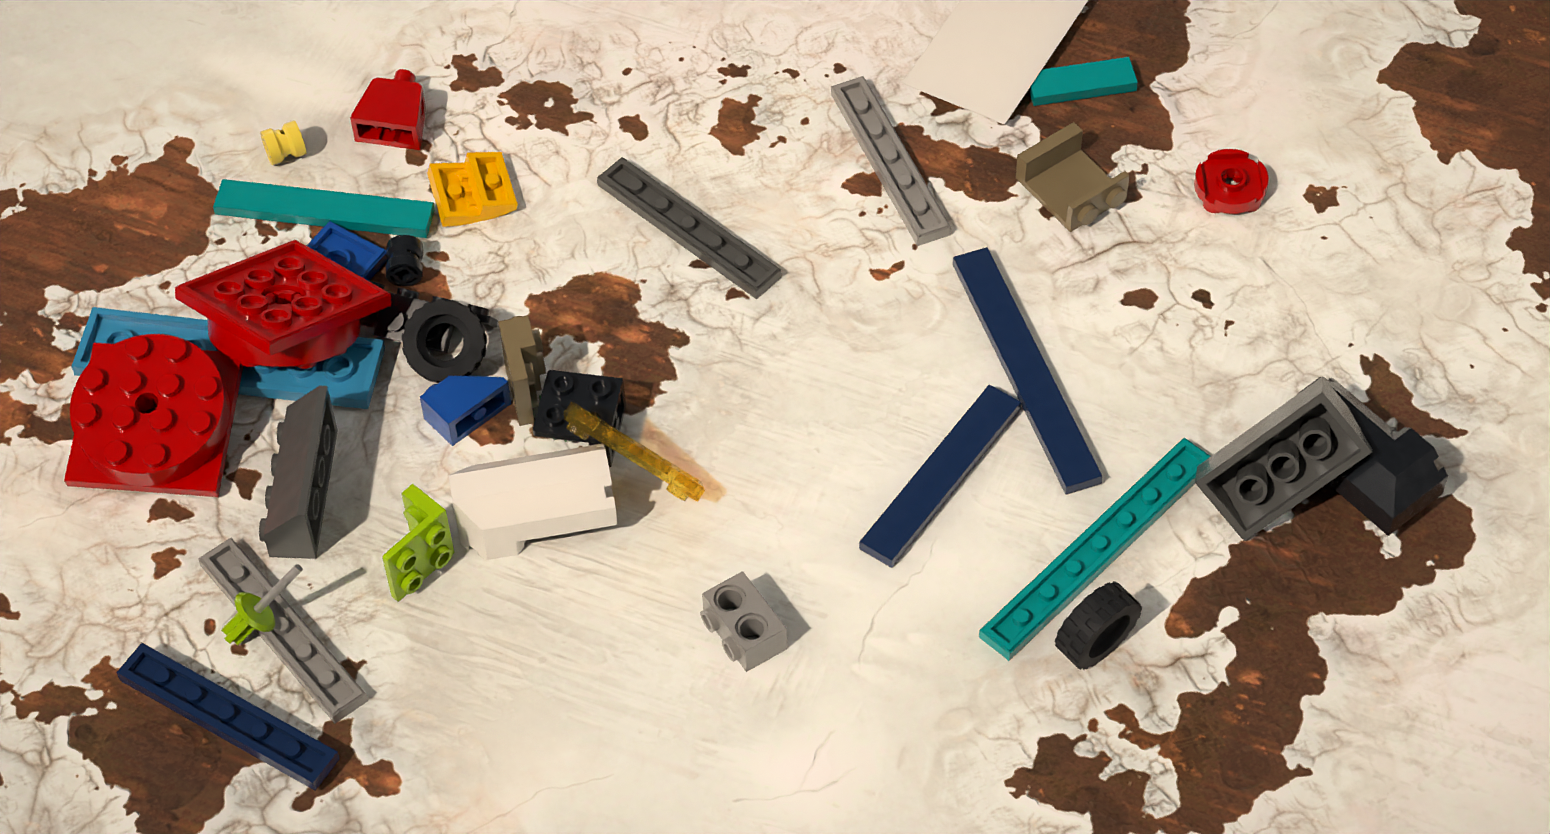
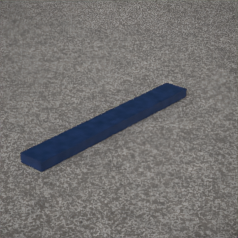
M988 247L954 256L952 265L1021 402L1065 495L1102 484V474Z

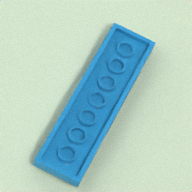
M92 307L71 367L74 375H81L89 364L93 343L115 344L124 339L145 334L172 335L193 343L201 350H218L209 339L207 320ZM358 337L347 348L346 353L319 361L314 367L307 369L296 366H243L238 394L296 401L318 386H327L332 405L369 409L385 352L384 340Z

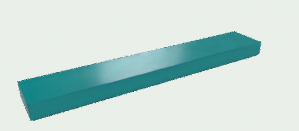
M222 179L213 205L215 215L324 227L331 221L348 230L410 235L420 238H427L435 212L434 202Z

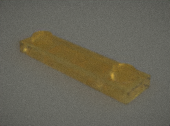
M574 402L570 403L563 415L564 419L569 422L566 427L568 430L584 440H587L589 435L657 476L668 483L666 490L677 498L686 501L690 497L698 502L703 495L705 489L702 481Z

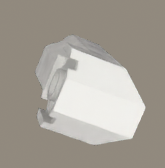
M604 444L471 465L448 475L460 545L469 549V546L477 550L479 556L486 560L518 555L524 549V542L526 540L617 525L616 506L611 487L612 481Z

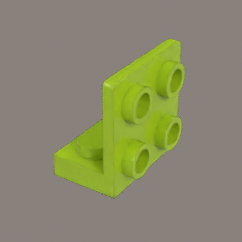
M411 484L401 493L405 508L403 514L408 521L410 532L382 557L391 596L397 602L407 594L417 591L422 585L423 580L436 569L443 568L455 553L446 510L414 484Z

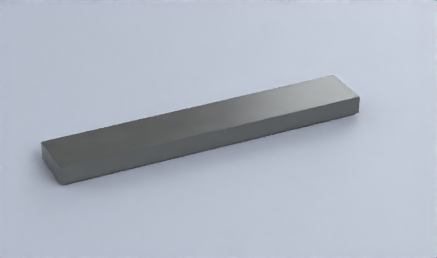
M623 157L597 177V183L600 188L755 299H758L781 278L780 268Z

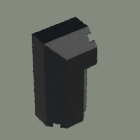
M1334 378L1326 379L1348 406L1372 448V453L1328 484L1389 536L1443 494L1448 478L1447 472L1444 467L1440 470L1437 469L1434 461L1439 456L1435 447L1415 430L1404 427L1400 431H1396L1397 427H1390Z

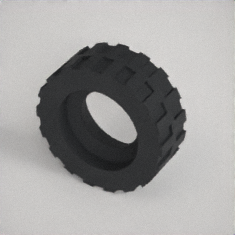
M437 299L435 302H427L420 309H416L404 325L405 330L404 334L402 333L401 341H403L402 350L407 363L417 374L430 382L440 383L448 376H471L481 366V361L486 355L487 336L482 322L469 307L458 301ZM442 323L454 325L463 336L461 352L455 358L447 361L434 358L426 347L428 332L434 326Z
M1116 581L1108 582L1104 586L1095 589L1093 593L1085 597L1072 610V613L1064 620L1063 625L1057 632V637L1054 641L1056 643L1055 646L1078 669L1085 670L1093 667L1106 658L1127 638L1141 616L1142 606Z

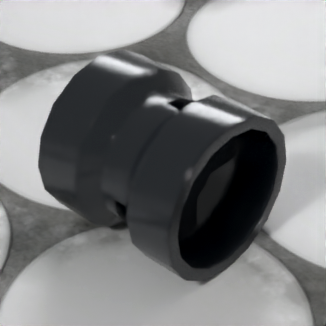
M398 235L391 238L386 246L388 258L386 278L390 283L397 286L417 284L423 277V265L421 263L423 243L418 238L410 235Z

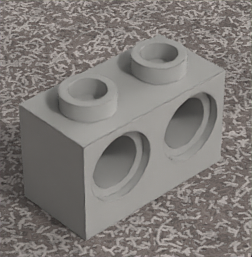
M743 571L702 593L703 611L700 612L704 625L711 633L715 631L722 639L723 649L729 659L733 662L738 660L746 672L787 650L786 627ZM728 607L737 608V609L732 610V611L724 610L725 608H728ZM748 636H757V637H759V638L754 639V640L746 639V637H748Z

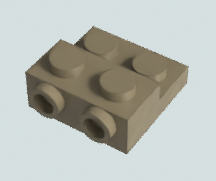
M528 315L515 316L507 320L498 321L504 364L519 426L534 423L532 408L539 406L536 391L542 390L540 375L546 374V367L542 354L543 345L539 329H531Z

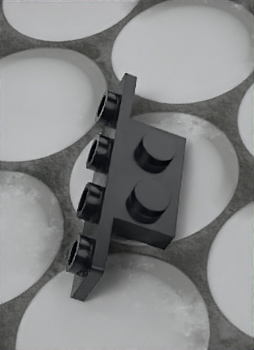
M369 281L384 290L385 285ZM398 288L396 294L390 293L391 306L379 310L373 335L403 342L401 339L402 333L404 334L406 321L411 318L412 313L416 309H420L428 301L419 300L420 293ZM433 296L431 302H435L437 299L451 300ZM468 304L467 307L478 316L483 325L497 328L498 320L488 316L489 309ZM442 323L434 326L427 334L426 347L448 353L454 325Z

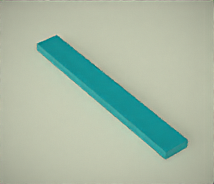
M1184 437L979 630V638L1010 661L1195 484L1197 466L1211 456Z

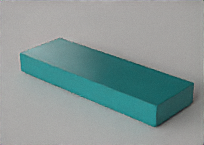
M1124 57L1042 69L1028 90L1033 106L1137 91L1138 82L1130 58Z

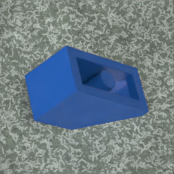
M448 376L440 383L430 386L420 396L424 420L452 446L512 404L509 383L504 377Z

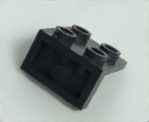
M549 370L533 425V435L588 442L589 446L604 444L608 465L612 467L626 408L623 378Z

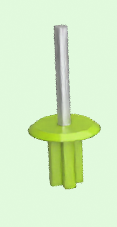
M296 564L262 599L248 592L238 593L234 600L237 613L221 630L226 634L224 639L230 644L234 641L239 645L255 629L262 632L272 631L275 628L276 622L269 604L303 571V568Z

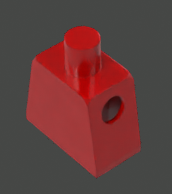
M399 69L395 72L393 79L379 77L372 79L350 117L355 142L413 150L421 149L426 106L423 87L415 82L416 77L411 71Z

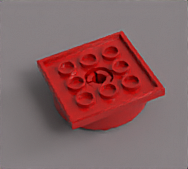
M297 240L277 246L175 287V299L207 318L208 336L216 349L233 359L239 360L240 364L246 367L261 365L273 367L296 366L303 369L312 368L319 361L346 353L347 348L359 336L361 328L360 318L391 306L390 293Z
M145 334L130 337L115 344L93 343L89 364L78 378L71 396L70 421L74 436L64 482L67 486L219 497L243 365L240 364L239 360L233 359L221 351L201 350L193 343L172 335ZM157 405V408L154 411L146 413L149 409L155 408Z

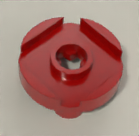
M1221 149L1210 153L1207 160L1202 164L1200 162L1197 166L1194 180L1195 192L1203 201L1204 209L1210 213L1222 212L1227 214L1257 211L1261 206V201L1266 196L1269 181L1268 172L1264 164L1259 160L1257 164L1254 160L1248 158L1249 153L1238 149ZM1226 178H1233V181L1239 184H1227L1225 183Z

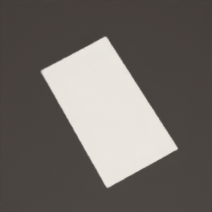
M960 0L902 83L1001 124H1006L1088 0Z

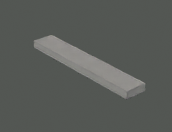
M864 76L831 86V95L916 245L920 246L950 236V224Z
M232 537L198 558L200 566L234 606L235 596L240 592H248L262 599L274 587ZM279 594L269 604L275 617V628L270 632H262L256 629L255 631L335 724L368 702L367 695L288 602Z

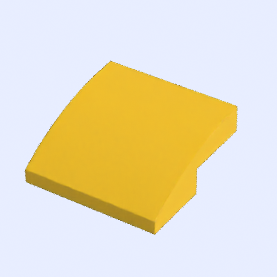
M472 152L466 154L464 163L429 164L427 175L442 227L485 221L508 214L517 209L518 204L502 152Z

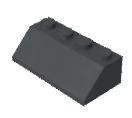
M1321 377L1198 465L1195 484L1242 540L1246 541L1372 453V448L1348 406L1326 379Z
M318 386L287 406L284 422L278 423L277 443L280 447L278 454L273 453L271 459V474L274 480L273 485H268L265 492V506L268 509L267 518H261L259 525V538L261 542L266 543L269 557L316 559L338 432L327 386Z

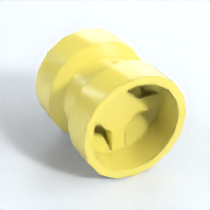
M295 120L285 123L282 130L269 128L260 131L262 143L271 165L283 162L284 158L289 154L294 157L306 154L305 144Z

